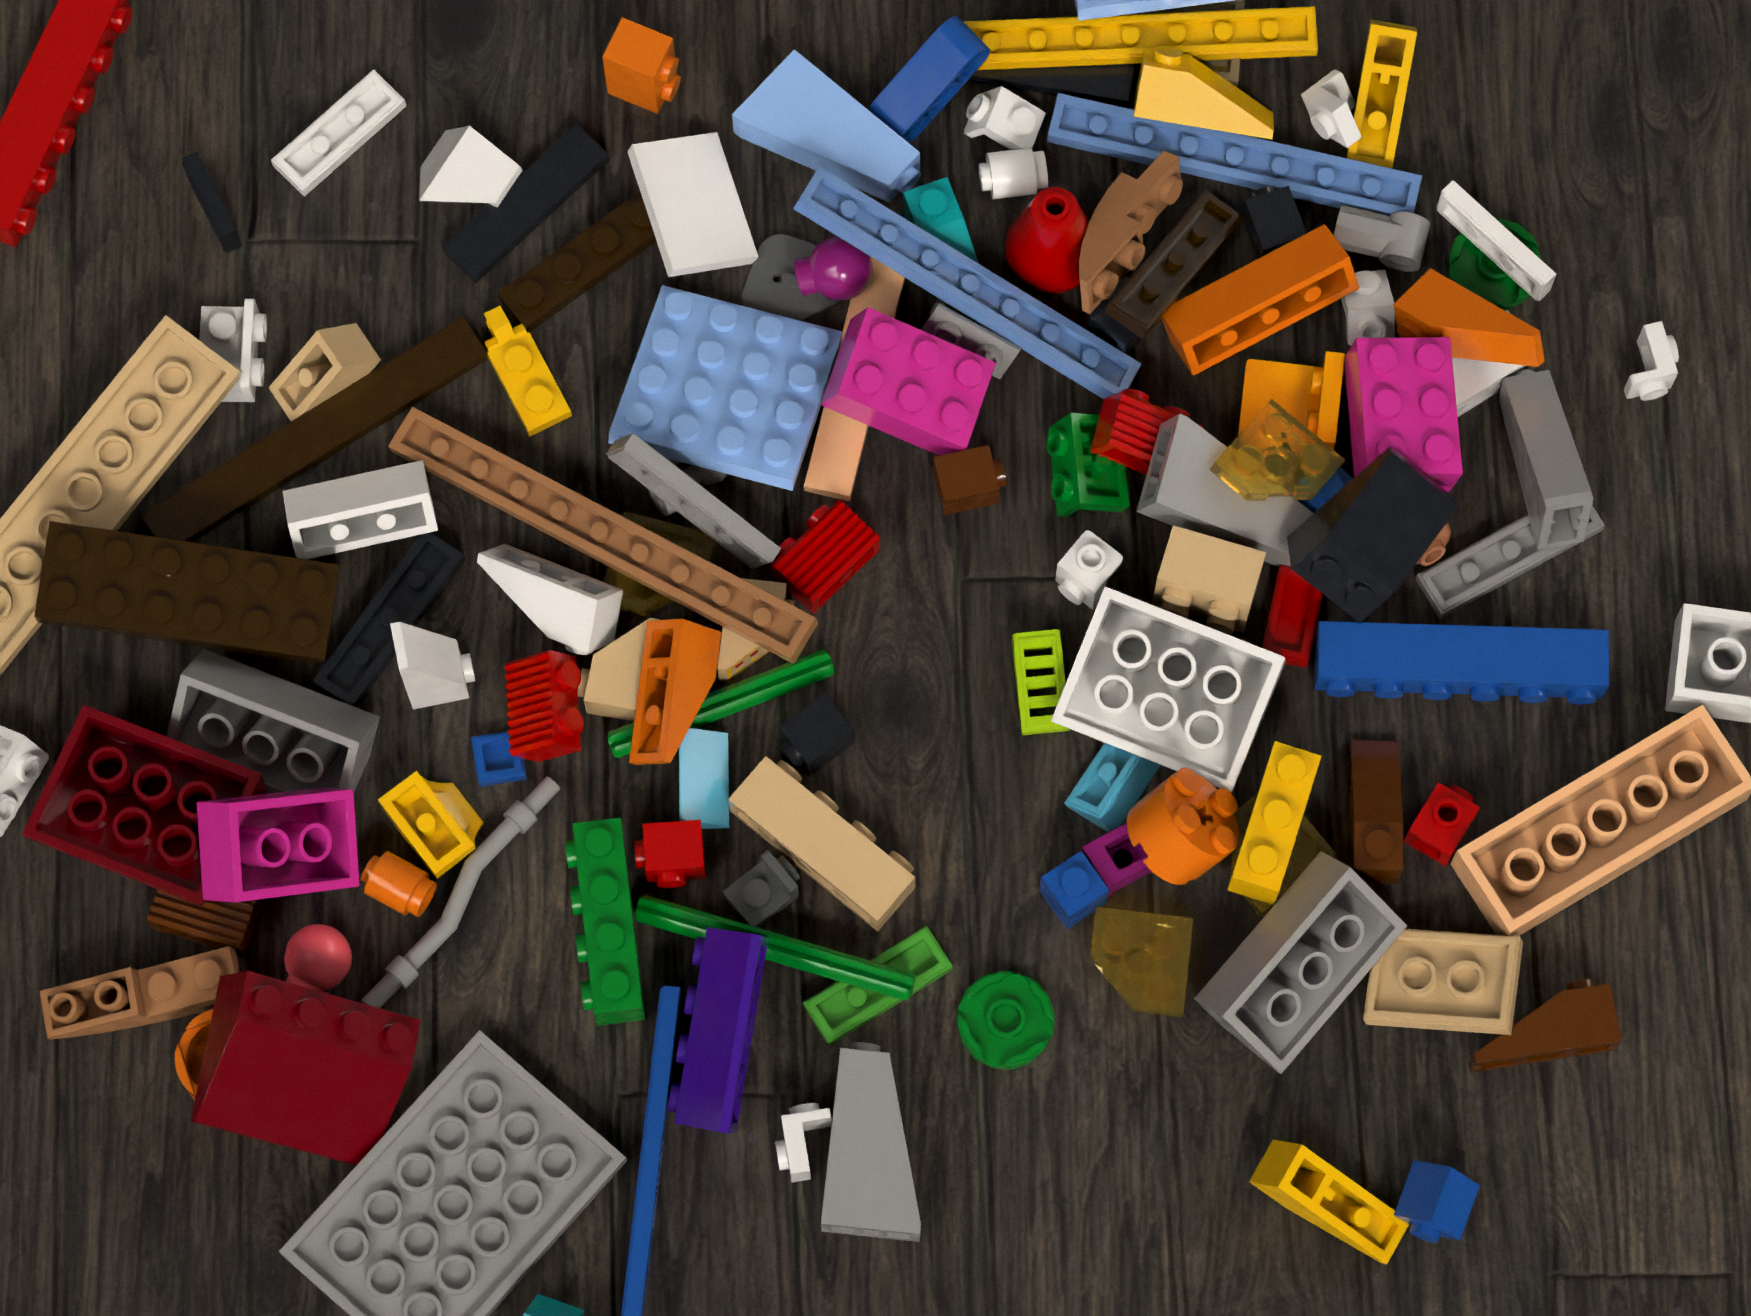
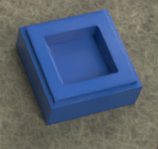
M507 731L471 737L479 787L527 780L524 759L512 756L508 751L511 745L508 742L510 735Z

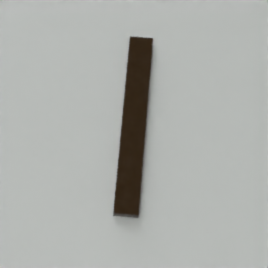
M462 316L141 514V517L154 537L193 542L488 360V353Z

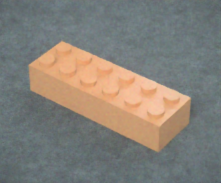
M1702 704L1458 849L1453 857L1451 866L1495 934L1520 936L1746 801L1751 795V776Z

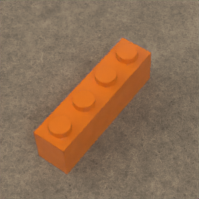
M1324 224L1173 303L1161 319L1171 345L1194 376L1360 288L1349 255Z

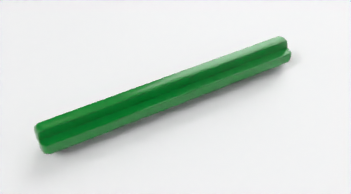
M820 650L797 659L794 664L788 662L708 693L690 728H698L832 676L834 674V665L830 655L826 650ZM634 722L607 733V742L614 757L620 758L630 754Z

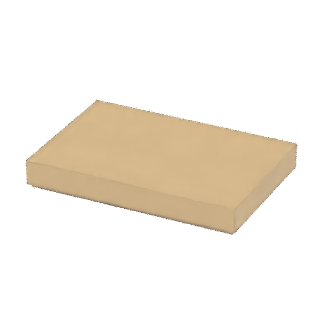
M1404 929L1370 969L1363 1015L1366 1025L1511 1035L1523 948L1521 937Z

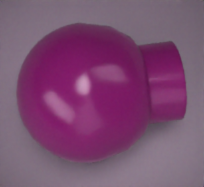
M832 236L820 242L812 250L811 256L794 260L796 278L803 296L820 293L822 296L832 300H849L858 296L866 289L873 273L871 256L838 236Z

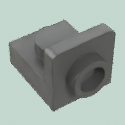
M769 850L760 855L761 862L723 891V896L747 925L758 928L799 897L798 885L795 883L800 879L797 871L784 856L776 860Z

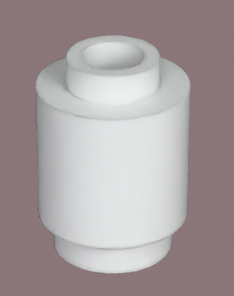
M1030 147L991 152L986 154V163H979L978 165L981 190H990L992 199L1037 194V189L1048 188V173L1044 151L1033 152Z

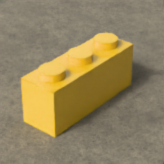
M1277 741L1274 742L1228 891L1272 905L1275 904L1321 755Z

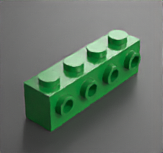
M621 818L572 823L574 839H565L568 868L578 869L579 886H571L570 891L573 915H583L585 933L576 934L579 963L588 962L590 977L589 981H581L584 1011L593 1010L597 1026L646 1020Z

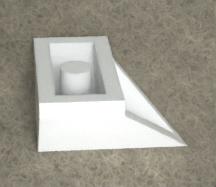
M471 126L445 130L420 167L419 201L489 203L498 208L522 172V169Z

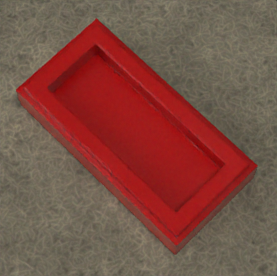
M1280 564L1262 648L1284 656L1285 664L1307 668L1323 594L1294 572L1291 566Z

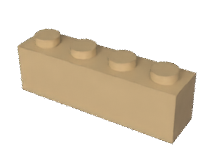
M765 756L728 799L730 812L878 932L915 889V876L911 874L914 870L913 866L899 853L892 850L887 854L875 845L874 842L877 838L862 823L854 820L852 824H849L836 813L839 810L838 805L825 793L817 790L812 794L799 783L802 780L801 775L788 763L780 760L775 764Z

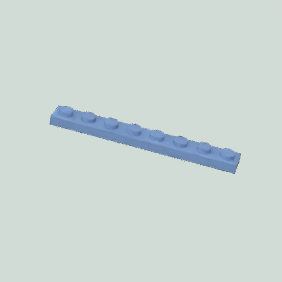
M1058 93L1047 136V142L1146 165H1151L1163 151L1179 157L1181 173L1256 190L1268 186L1275 187V190L1289 186L1295 199L1339 209L1341 205L1387 216L1394 212L1414 213L1422 175L1242 134L1134 117V110L1061 93Z
M820 166L793 208L1004 339L1021 347L1022 350L1102 399L1128 389L1141 366V363Z

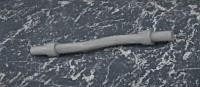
M546 776L522 802L516 800L503 814L504 821L465 860L441 918L403 957L397 955L384 969L387 974L362 998L361 1002L363 1004L381 1008L400 987L406 989L419 976L417 970L457 930L482 870L519 832L525 834L537 821L535 815L560 791V787L555 781Z

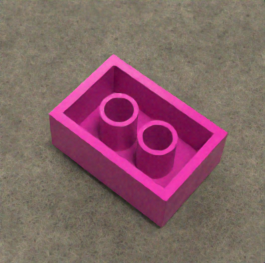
M867 307L850 319L821 405L940 456L967 449L996 362Z
M1450 337L1356 338L1344 357L1354 478L1391 446L1446 492H1450L1463 474Z
M315 788L197 802L203 900L243 902L359 887L353 789Z

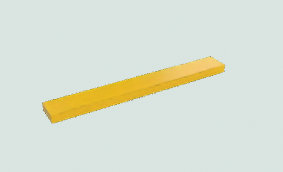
M1315 6L1127 14L1078 21V17L963 21L990 49L989 56L978 70L1142 63L1144 48L1155 49L1158 46L1177 48L1183 54L1191 55L1198 61L1230 60L1233 58L1317 56L1318 52Z

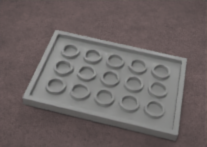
M479 1030L279 1250V1253L349 1316H489L627 1162V1158Z

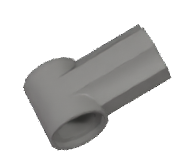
M1341 205L1334 237L1344 250L1377 257L1383 265L1397 271L1414 272L1418 271L1421 266L1430 222L1426 218L1410 212H1394L1387 216Z

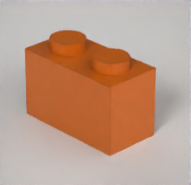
M622 17L602 57L607 93L658 114L665 100L668 102L673 100L681 81V76L677 75L679 58L675 57L674 40L672 37Z

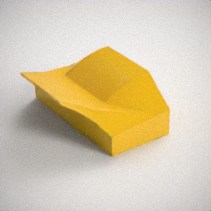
M416 771L378 799L380 806L396 829L436 878H439L476 849L474 839L484 822L453 782L438 783L428 781Z

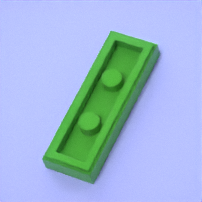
M927 926L871 960L913 973L915 985L911 995L953 970L951 962ZM837 981L804 1001L803 1007L828 1046H831L903 1000Z

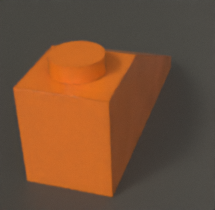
M1431 268L1393 304L1397 331L1401 338L1450 337L1453 358L1539 367L1545 361L1540 330Z
M685 619L647 621L629 763L634 765L671 763L716 679L721 640L720 631Z

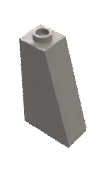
M1517 371L1509 377L1502 378L1499 403L1537 550L1584 542L1594 499L1550 371Z
M1178 414L1160 424L1137 512L1172 526L1266 552L1264 562L1280 567V564L1291 566L1287 537L1314 513L1189 417Z
M855 1042L851 1044V1049L840 1048L821 1216V1232L920 1242L921 1221L890 1053L880 1052L881 1047L876 1044Z

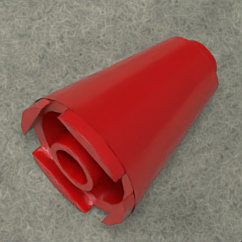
M1050 187L1042 190L1014 220L1006 236V261L1012 274L1019 281L1021 279L1033 287V290L1040 293H1063L1080 285L1079 259L1082 241L1089 220L1072 193L1059 187Z

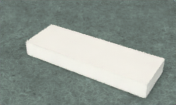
M373 69L272 158L273 167L305 197L406 107L405 99Z
M1452 180L1441 191L1437 211L1532 298L1540 301L1551 290L1556 273Z

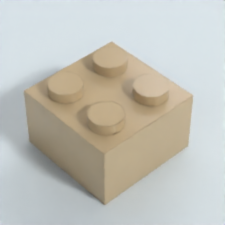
M1173 525L1157 576L1152 605L1184 618L1190 617L1204 621L1207 627L1225 634H1232L1234 631L1244 633L1266 552Z

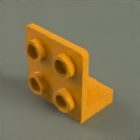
M1326 351L1322 367L1248 359L1245 366L1237 449L1247 452L1324 460L1328 456L1332 458L1336 443L1345 353Z

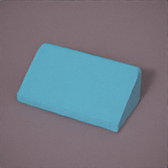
M689 728L679 747L680 821L701 820L702 829L729 828L728 733Z
M1104 743L1064 804L1106 832H1111L1122 825L1129 810L1135 805L1160 767V764Z

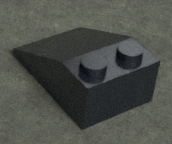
M1390 446L1287 537L1291 569L1360 623L1395 593L1457 510L1459 503Z

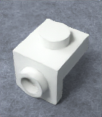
M1335 69L1301 94L1311 117V123L1322 138L1326 140L1331 138L1347 148L1361 138L1351 110L1355 107V101L1343 73Z
M1001 86L980 93L973 98L966 112L968 122L964 129V134L971 138L984 134L1009 150L1032 148L1046 113Z
M1360 271L1355 273L1360 289L1341 298L1346 315V338L1348 345L1352 346L1356 338H1394V300L1386 271Z
M1662 321L1644 325L1641 330L1637 344L1646 371L1629 376L1624 387L1626 399L1638 396L1643 401L1659 398L1668 393V389H1671L1677 377L1678 371L1675 364L1679 360L1677 344L1672 335L1666 336Z
M1085 531L1057 564L1055 581L1059 583V591L1072 603L1080 605L1083 602L1093 610L1100 600L1107 580L1122 564L1123 556L1091 531Z
M807 1103L791 1107L790 1114L781 1116L784 1140L775 1141L779 1170H790L791 1183L811 1179L804 1131L832 1126L830 1108L820 1109L818 1103Z

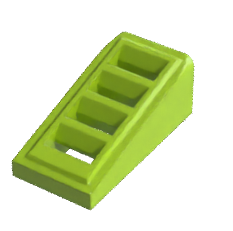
M1053 629L1013 634L1011 644L1022 735L1070 731L1069 728L1051 722L1053 715L1030 717L1029 710L1056 707L1065 687L1060 630ZM1051 650V655L1024 657V652ZM1053 668V675L1026 677V670ZM1055 688L1054 695L1028 697V690Z

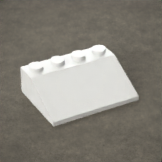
M1104 587L1051 722L1172 770L1178 771L1181 768H1189L1215 787L1224 788L1232 793L1286 660L1284 656Z

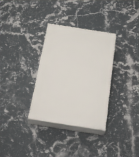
M717 132L631 145L628 155L668 277L748 265L756 261L758 254Z

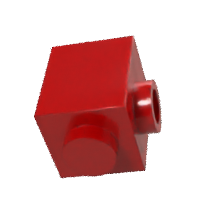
M1438 782L1410 827L1404 843L1446 867L1475 820L1480 807L1473 803L1474 798L1464 789L1455 785H1449L1447 788Z
M701 820L642 824L643 839H634L636 868H645L647 882H657V886L661 888H676L684 886L686 880L706 878Z

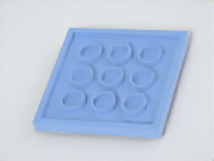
M662 285L612 422L608 443L613 444L615 440L634 433L667 459L793 491L835 364L842 331Z

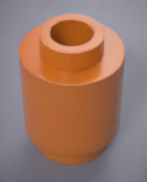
M386 851L381 857L374 855L367 863L361 876V881L366 883L364 888L366 895L405 916L411 913L420 917L431 902L437 888V883L429 879L428 872L389 851Z

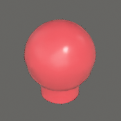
M324 924L308 925L298 930L289 939L286 946L284 963L289 975L285 982L321 992L331 990L339 985L349 973L352 964V951L347 939L337 929Z

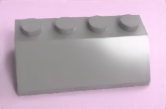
M202 649L180 675L167 737L262 773L267 794L315 788L353 789L354 792L369 760L380 716Z
M1320 851L1194 999L1224 1029L1274 1070L1282 1074L1404 931L1407 925L1351 867Z

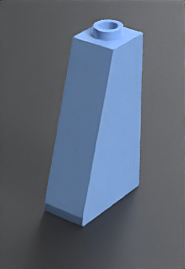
M793 50L732 114L733 132L740 138L815 171L820 166L849 185L887 202H890L899 192L903 194V192L911 190L921 175V172H919L920 152L796 50Z

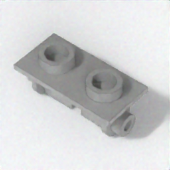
M938 297L929 311V318L921 328L926 333L996 362L992 376L1001 379L1021 350V347L1009 342L982 324L974 323L972 318Z

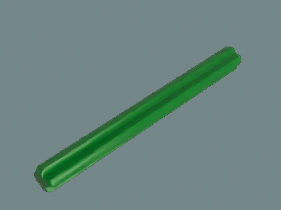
M642 895L635 909V917L639 923L697 939V936L705 937L707 927L768 937L769 941L765 960L887 996L908 1000L914 989L915 976L911 972L666 900Z

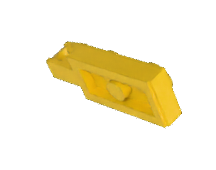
M501 306L483 313L486 318L485 323L493 338L484 342L488 350L489 361L528 435L531 437L572 417L571 410L530 332L527 333L523 324L512 328Z

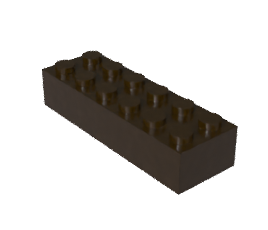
M49 521L34 617L38 623L324 665L326 663L339 578V565Z

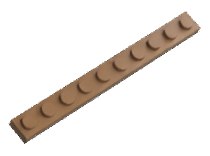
M414 407L411 408L388 445L392 453L411 463L423 460L426 471L793 664L818 625V621L814 616Z

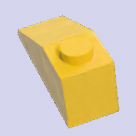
M1370 20L1353 116L1361 138L1348 147L1347 159L1392 169L1417 37L1416 27Z
M1158 46L1155 49L1144 48L1135 96L1134 117L1272 139L1274 132V113L1191 55L1183 54L1177 48L1171 46Z
M1272 1140L1249 1181L1286 1209L1382 1264H1388L1409 1224L1394 1216L1395 1211L1302 1144Z

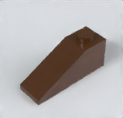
M1350 740L1349 867L1365 883L1397 884L1403 872V809L1399 741Z
M1583 979L1568 983L1566 985L1567 990L1559 992L1513 1025L1511 1035H1500L1477 1051L1468 1063L1470 1073L1614 1051L1622 1039L1610 983L1596 985L1595 979Z

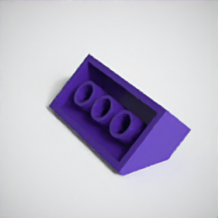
M707 927L705 937L697 936L693 953V965L700 966L697 986L689 985L684 1010L685 1014L692 1015L689 1035L681 1033L676 1063L684 1064L681 1083L673 1082L668 1104V1112L676 1113L675 1124L728 1134L737 1132L769 941L768 937Z

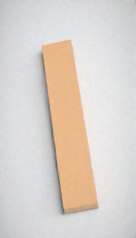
M872 257L873 273L871 280L861 294L850 300L837 356L850 319L867 307L896 319L906 278ZM823 408L804 483L805 492L845 501L851 500L869 428L868 425L829 408Z

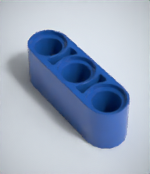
M954 16L945 21L876 97L868 110L910 143L929 125L984 63L990 54V49L958 16Z

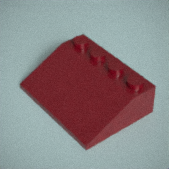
M83 705L22 835L42 845L203 907L207 900H203L197 802L267 794V788L262 773Z
M250 971L220 976L190 1122L357 1166L384 1135L412 1068L421 1020Z

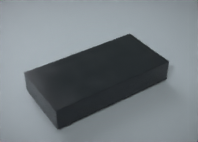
M198 152L182 158L183 162L181 163L187 179L223 250L229 253L242 247L237 230Z

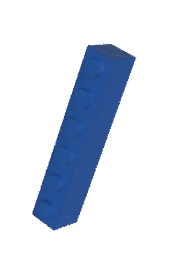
M1319 621L1315 633L1314 690H1326V694L1333 697L1353 696L1355 691L1374 692L1376 697L1385 699L1402 697L1403 692L1422 693L1423 698L1429 700L1449 699L1452 694H1469L1472 700L1482 702L1498 700L1500 695L1519 696V700L1526 703L1545 702L1548 700V697H1567L1569 703L1583 705L1596 702V698L1602 699L1609 687V630Z

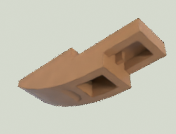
M1163 151L1138 179L1121 172L1098 203L1088 223L1079 259L1082 311L1091 314L1103 300H1107L1113 295L1117 284L1130 270H1135L1142 262L1145 254L1142 234L1147 233L1151 229L1155 218L1168 204L1172 205L1181 194L1183 182L1180 177L1179 157Z
M227 946L140 970L128 967L40 991L47 1038L53 1040L99 1034L205 1012V1006L215 1003L220 976L240 972L236 949Z

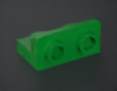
M1069 413L1048 429L1046 447L1048 454L1051 456L1053 473L1051 495L1056 503L1057 516L1068 517L1078 510L1122 512L1130 507L1126 467L1123 464H1116L1115 461L1108 460L1106 457H1100L1099 454H1094L1090 451L1100 415Z

